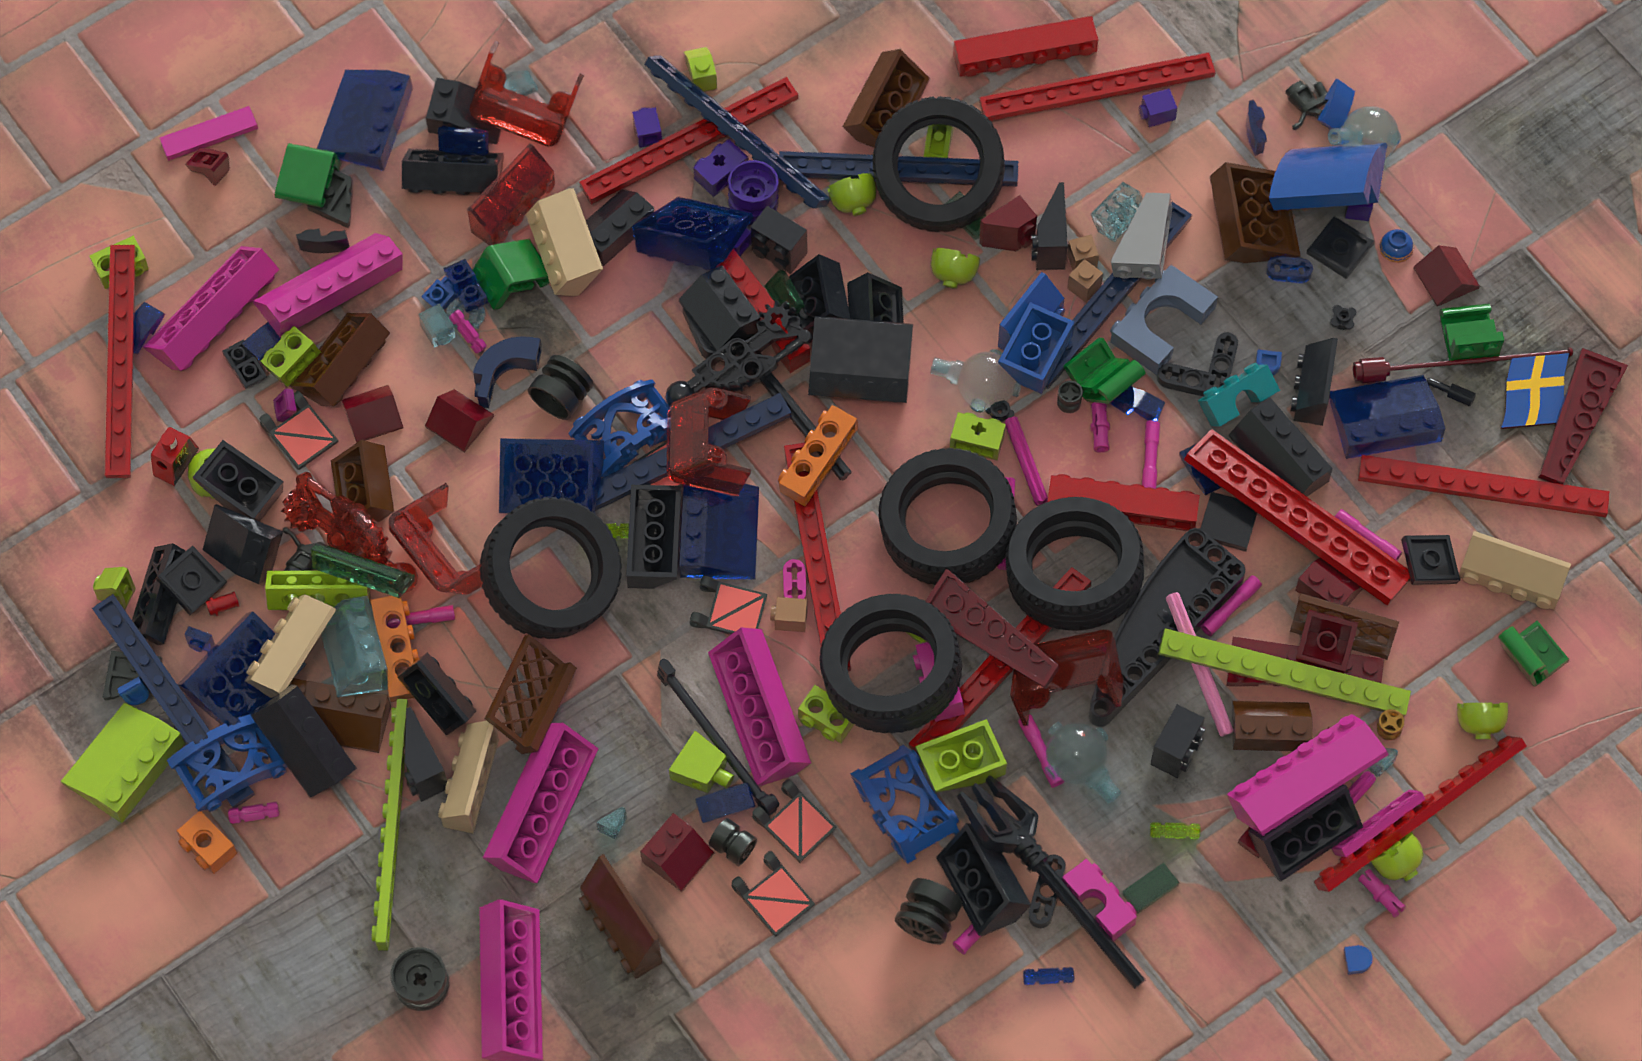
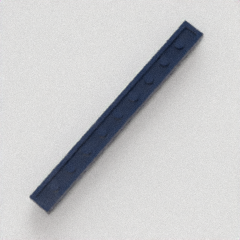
M661 55L649 56L644 65L650 69V73L653 76L666 82L667 87L671 91L679 93L684 98L686 104L698 109L704 119L717 125L718 130L722 134L730 136L735 141L737 147L746 150L752 155L753 160L765 162L773 167L778 179L786 184L789 191L801 196L807 206L811 208L827 207L831 200L830 197Z
M779 151V155L806 178L845 179L851 177V179H859L858 174L871 173L874 178L873 155ZM898 157V173L901 182L974 185L980 169V159ZM1004 160L1005 171L1002 186H1017L1018 161Z
M1172 202L1173 209L1167 248L1192 219L1191 213ZM1113 273L1108 277L1072 320L1074 321L1073 336L1045 388H1050L1065 370L1063 365L1082 350L1142 278L1114 277Z
M778 393L561 498L572 500L574 503H580L582 506L589 508L591 512H594L630 495L631 485H650L705 457H709L792 417V413L782 394Z
M114 594L94 606L92 609L174 726L181 733L186 743L189 744L193 741L194 744H198L200 740L208 738L206 733L210 731ZM220 745V758L214 768L229 772H239ZM207 752L206 754H204L205 758H209L208 763H206V765H208L214 758V754L212 752ZM223 781V786L228 784L229 782ZM250 786L228 797L227 801L232 808H236L255 794Z

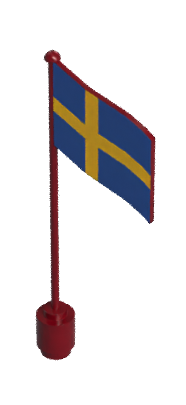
M1568 347L1567 350L1396 366H1390L1388 361L1385 362L1384 357L1359 359L1358 362H1353V377L1355 381H1360L1361 383L1386 381L1387 376H1390V371L1511 360L1506 380L1505 415L1500 429L1556 424L1564 401V375L1568 357L1573 355V349Z

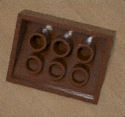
M1225 162L1210 175L1225 260L1255 263L1298 259L1301 257L1292 209L1274 210L1269 200L1271 185L1276 171Z
M600 855L580 886L581 897L579 901L586 911L591 910L595 916L592 920L598 931L602 932L604 930L608 936L606 942L613 953L618 952L621 956L620 964L627 974L632 973L634 978L637 979L662 964L659 937L605 855Z

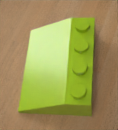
M123 703L61 780V783L120 823H123L169 765L167 759L185 745L179 731L162 720Z

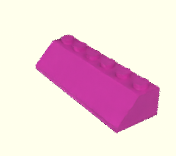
M375 233L259 297L253 303L281 338L293 326L299 328L403 270V254L390 237Z
M240 246L151 337L143 348L170 369L178 371L187 369L192 365V359L198 353L204 352L209 347V342L215 336L224 332L226 329L225 325L231 319L237 318L242 313V308L248 302L257 298L259 295L258 291L263 286L270 284L280 269L262 248Z
M739 628L711 649L708 654L754 780L758 786H763L797 774L811 764V760L762 629Z
M1351 714L1340 719L1337 724L1329 729L1321 731L1318 736L1309 742L1301 744L1287 756L1279 758L1273 765L1260 770L1248 781L1238 784L1234 790L1227 793V796L1237 819L1263 836L1386 757L1388 752L1366 722Z
M551 723L538 751L530 754L483 855V859L501 871L532 883H538L598 748L566 724Z
M499 899L479 908L482 1059L491 1061L543 1060L540 912L536 908Z

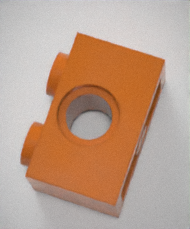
M201 811L197 812L177 830L180 838L178 841L179 845L187 853L192 851L197 856L195 861L203 870L208 868L215 874L237 855L234 845ZM205 840L211 841L209 846L205 848L199 847L201 842Z

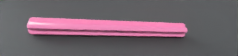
M1176 592L1168 595L1166 601L1178 632L1196 636L1180 594ZM1191 663L1219 735L1226 736L1231 734L1233 727L1209 667Z

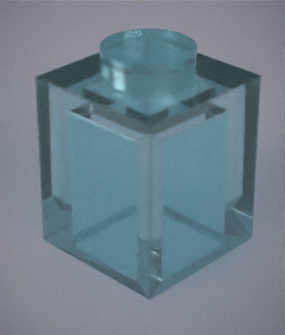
M440 303L418 314L420 325L434 348L439 345H446L456 337L454 326Z

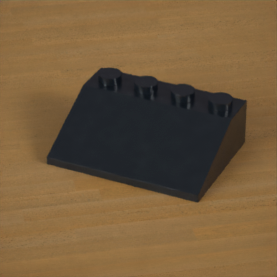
M815 316L808 395L907 403L913 324Z

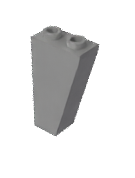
M1170 193L1145 194L1112 257L1111 265L1114 277L1162 279L1173 209Z

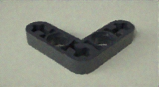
M1224 332L1218 336L1208 372L1166 363L1158 369V383L1164 388L1204 397L1203 393L1213 388L1216 377L1221 378L1219 387L1225 384L1223 381L1231 376L1238 348L1237 337L1230 332ZM1225 341L1230 342L1227 354L1223 353ZM1224 361L1228 364V368L1223 371L1218 370L1215 367V363ZM1167 372L1172 373L1170 379H1165ZM1179 374H1182L1181 383L1178 382ZM1190 376L1196 377L1199 380V384L1190 386L1185 380Z

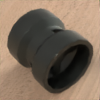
M1069 380L1059 386L1057 405L1061 411L1074 413L1081 407L1083 390L1079 383Z

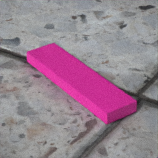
M250 106L162 136L160 137V142L169 161L195 152L200 147L206 148L257 130L258 126Z
M1408 789L1362 823V829L1331 848L1334 854L1348 857L1424 801L1423 793Z

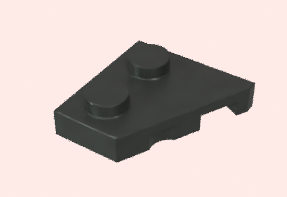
M334 170L329 190L325 189L323 198L326 199L323 208L307 205V208L311 212L349 228L352 178Z
M111 651L103 691L104 700L120 697L117 688L139 677L123 652ZM158 656L160 661L163 662L162 657Z

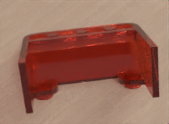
M495 41L488 53L470 105L472 117L544 146L551 147L556 145L563 134L584 75L579 74L572 94L558 91L551 96L549 104L504 88L507 80L506 72L501 67L492 64L499 42Z
M712 387L676 400L671 404L667 420V475L672 481L732 496L739 495L751 474V469L727 464L726 452L719 446L708 444L709 417L724 420L747 408L751 401V396Z
M445 483L394 512L389 518V531L436 590L445 593L467 595L482 587L483 582L480 579L481 564L469 571L456 572L429 538L433 533V523L428 517L447 507L449 486Z
M1098 630L1034 644L1060 667L1047 689L1013 670L1010 697L1023 726H1028L1030 709L1044 707L1050 700L1051 692L1097 683L1101 692L1111 694L1116 707L1121 706L1123 677L1116 642L1110 630Z

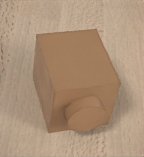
M1092 235L1068 240L1067 256L1072 270L1084 259L1097 268L1099 254Z
M1084 259L1069 275L1067 289L1087 303L1102 286L1103 272Z
M777 597L776 606L771 605L770 621H775V630L805 632L807 599Z

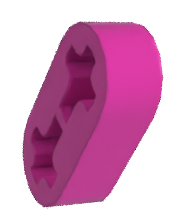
M797 559L789 560L783 567L784 597L793 598L792 587H797L798 598L806 599L805 565ZM792 568H797V580H792Z

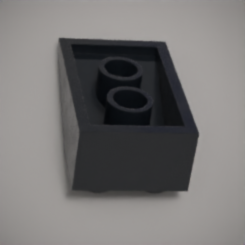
M436 78L426 115L428 133L498 144L508 101L460 81Z
M1059 182L1037 225V234L1032 235L1031 261H1036V270H1062L1066 267L1068 243L1064 182Z
M224 440L220 442L193 476V479L223 507L259 522L283 493L284 481Z
M215 504L202 550L237 576L260 584L266 580L267 571H273L283 531Z
M409 707L406 709L405 765L407 772L404 773L412 796L418 795L422 802L445 791L447 780L444 769L413 709Z

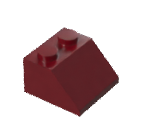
M1020 195L981 219L980 245L982 247L1017 251L1022 247L1027 248L1032 244V235H1036V213Z
M1318 558L1298 578L1295 591L1299 594L1302 593L1348 607L1363 588L1323 559Z
M674 813L640 851L641 861L681 892L714 855V851L695 829Z

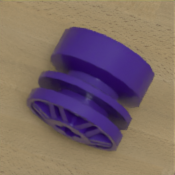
M751 160L736 165L730 172L728 178L729 211L735 219L752 225L767 206L777 211L779 181L773 167L762 161Z

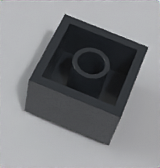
M767 206L751 225V250L757 257L765 258L772 262L777 269L785 270L792 274L808 253L807 229Z
M1177 704L1154 745L1150 765L1176 778L1179 777L1182 771L1186 773L1191 765V757L1194 750L1198 751L1204 740L1203 735L1206 728L1203 727L1205 718Z

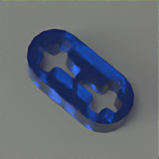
M1283 256L1272 257L1268 261L1266 274L1270 279L1292 283L1308 282L1313 272V265L1307 259ZM1275 265L1280 266V272L1275 271ZM1299 267L1304 268V274H1299Z

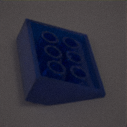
M345 70L317 149L335 152L342 161L384 171L413 90L410 75L390 70Z
M677 197L632 226L636 252L647 254L649 257H660L667 261H677L688 266L694 265L705 270H712L727 259L751 222L753 214Z
M1424 375L1330 391L1329 400L1346 459L1442 442L1446 429L1440 407Z
M500 438L499 513H510L521 504L534 499L541 500L545 497L569 499L574 503L582 504V506L594 512L604 464V440Z
M684 474L679 562L680 578H702V576H708L714 579H756L758 486L711 475Z
M254 611L246 613L177 685L195 704L221 725L226 723L228 727L235 725L238 722V718L254 713L274 698H270L247 683L246 679L249 675L246 672L253 661L258 662L262 655L260 650L263 644L268 639L271 641L275 632ZM305 662L302 663L295 676L307 665Z

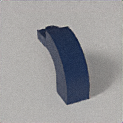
M525 336L508 338L494 344L482 354L473 371L476 384L475 397L478 398L480 406L483 408L490 407L494 385L503 373L512 369L538 370L542 352L540 338Z

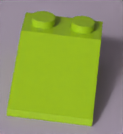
M987 719L916 746L918 755L935 793L973 786L975 783L983 784L989 775L995 779L1006 775L1007 762Z

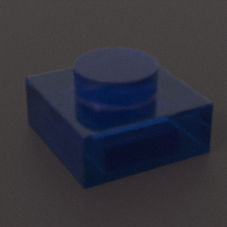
M188 626L184 635L189 647L198 652L204 650L211 653L215 646L212 634Z

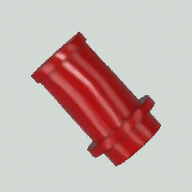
M233 591L215 599L210 597V600L206 601L210 616H219L218 613L239 607V602Z

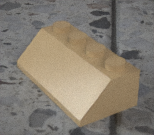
M569 188L538 200L527 212L526 216L554 294L579 296L603 270L575 190Z
M1474 531L1459 576L1469 584H1479L1487 587L1490 591L1496 593L1503 592L1511 595L1516 600H1526L1535 603L1540 608L1554 610L1571 563Z
M302 595L298 598L294 597L287 607L289 613L286 618H281L274 627L273 631L276 632L271 641L268 639L263 644L260 650L262 653L258 662L253 661L246 672L249 675L246 682L270 698L285 690L335 613L336 609L307 595Z
M488 721L467 724L465 733L461 732L458 747L461 749L459 756L455 755L452 762L453 778L448 779L445 788V794H448L446 803L442 802L439 809V818L442 819L444 828L474 834L499 742L497 729Z

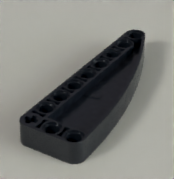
M1193 528L1181 537L1150 575L1140 590L1137 599L1126 613L1105 657L1094 689L1089 711V720L1093 725L1103 727L1109 724L1171 659L1170 657L1158 655L1163 630L1166 628L1178 631L1166 601L1168 595L1176 592L1180 594L1196 634L1201 628L1200 626L1216 610H1219L1243 584L1246 570L1245 565L1203 530ZM1197 541L1201 545L1193 546L1189 542ZM1209 557H1217L1219 561H1211ZM1212 589H1219V590H1221L1223 593H1221V594H1215V593H1213L1211 590H1212ZM1203 606L1206 610L1198 611L1195 609V607ZM1153 657L1157 661L1154 663H1149L1145 660V658ZM1130 674H1136L1140 677V679L1132 680L1128 676ZM1119 691L1124 696L1118 698L1113 696L1111 693ZM1100 708L1104 709L1107 713L1099 715L1095 710Z

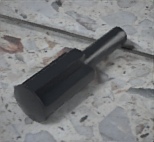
M1428 378L1426 381L1427 385L1448 394L1447 397L1465 405L1471 406L1475 400V392L1452 383L1449 386L1432 378Z

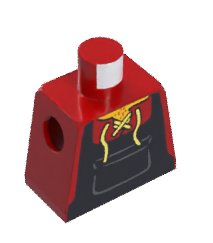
M168 427L151 453L153 476L175 486L199 450V447L192 438L172 427Z

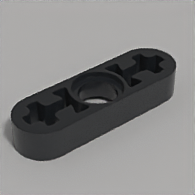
M1049 855L1048 864L1050 866L1053 863L1058 864L1059 869H1056L1055 872L1062 879L1066 868L1064 859L1059 855ZM1040 875L1029 909V921L1036 928H1045L1052 921L1058 897L1055 893L1051 897H1044L1040 894L1041 887L1047 885ZM1041 903L1046 904L1044 915L1047 917L1037 920V915L1034 913H1039Z

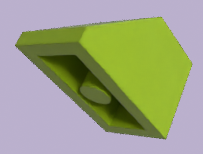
M703 47L684 51L691 81L703 91L717 89V74L709 49Z
M942 124L928 126L923 157L948 158L954 127Z
M125 567L105 568L101 576L98 575L93 584V590L98 600L103 601L114 594L124 610L136 589L128 568Z

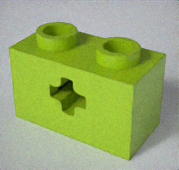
M958 412L950 437V448L968 450L972 453H977L979 456L998 460L1005 436L1006 424L1001 423L997 419H984L977 417L973 413L963 414Z

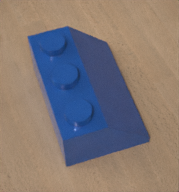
M1041 272L999 324L998 347L1003 351L1030 302L1063 316L1065 312V298L1045 273Z
M1030 302L1004 349L998 364L1020 385L1042 394L1073 336L1074 321Z

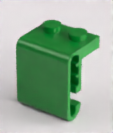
M288 143L275 189V198L323 208L326 199L323 198L325 189L329 190L333 171L337 170L340 172L342 162L335 152Z
M530 239L488 246L471 271L473 279L493 310L501 309L510 293L531 290L535 280L540 288L550 283L542 258Z
M1490 304L1440 309V321L1449 361L1500 355L1504 336L1503 331L1496 332L1494 319H1490L1489 313L1492 310Z
M1100 337L1063 365L1070 379L1079 383L1082 387V397L1086 401L1105 404L1112 402L1146 374L1144 368L1136 360L1130 362L1129 359L1116 358L1104 338Z
M1538 620L1520 634L1512 626L1498 636L1504 651L1534 687L1570 661Z

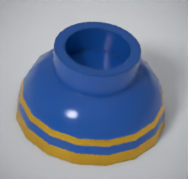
M1396 229L1384 234L1380 240L1379 249L1380 253L1387 260L1403 262L1413 254L1414 244L1408 233Z

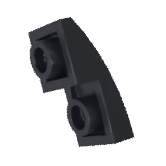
M319 228L314 230L308 229L300 234H296L299 249L305 252L335 253L342 252L350 247L345 230L332 231L325 236H321Z
M244 339L222 350L225 359L245 389L267 378Z

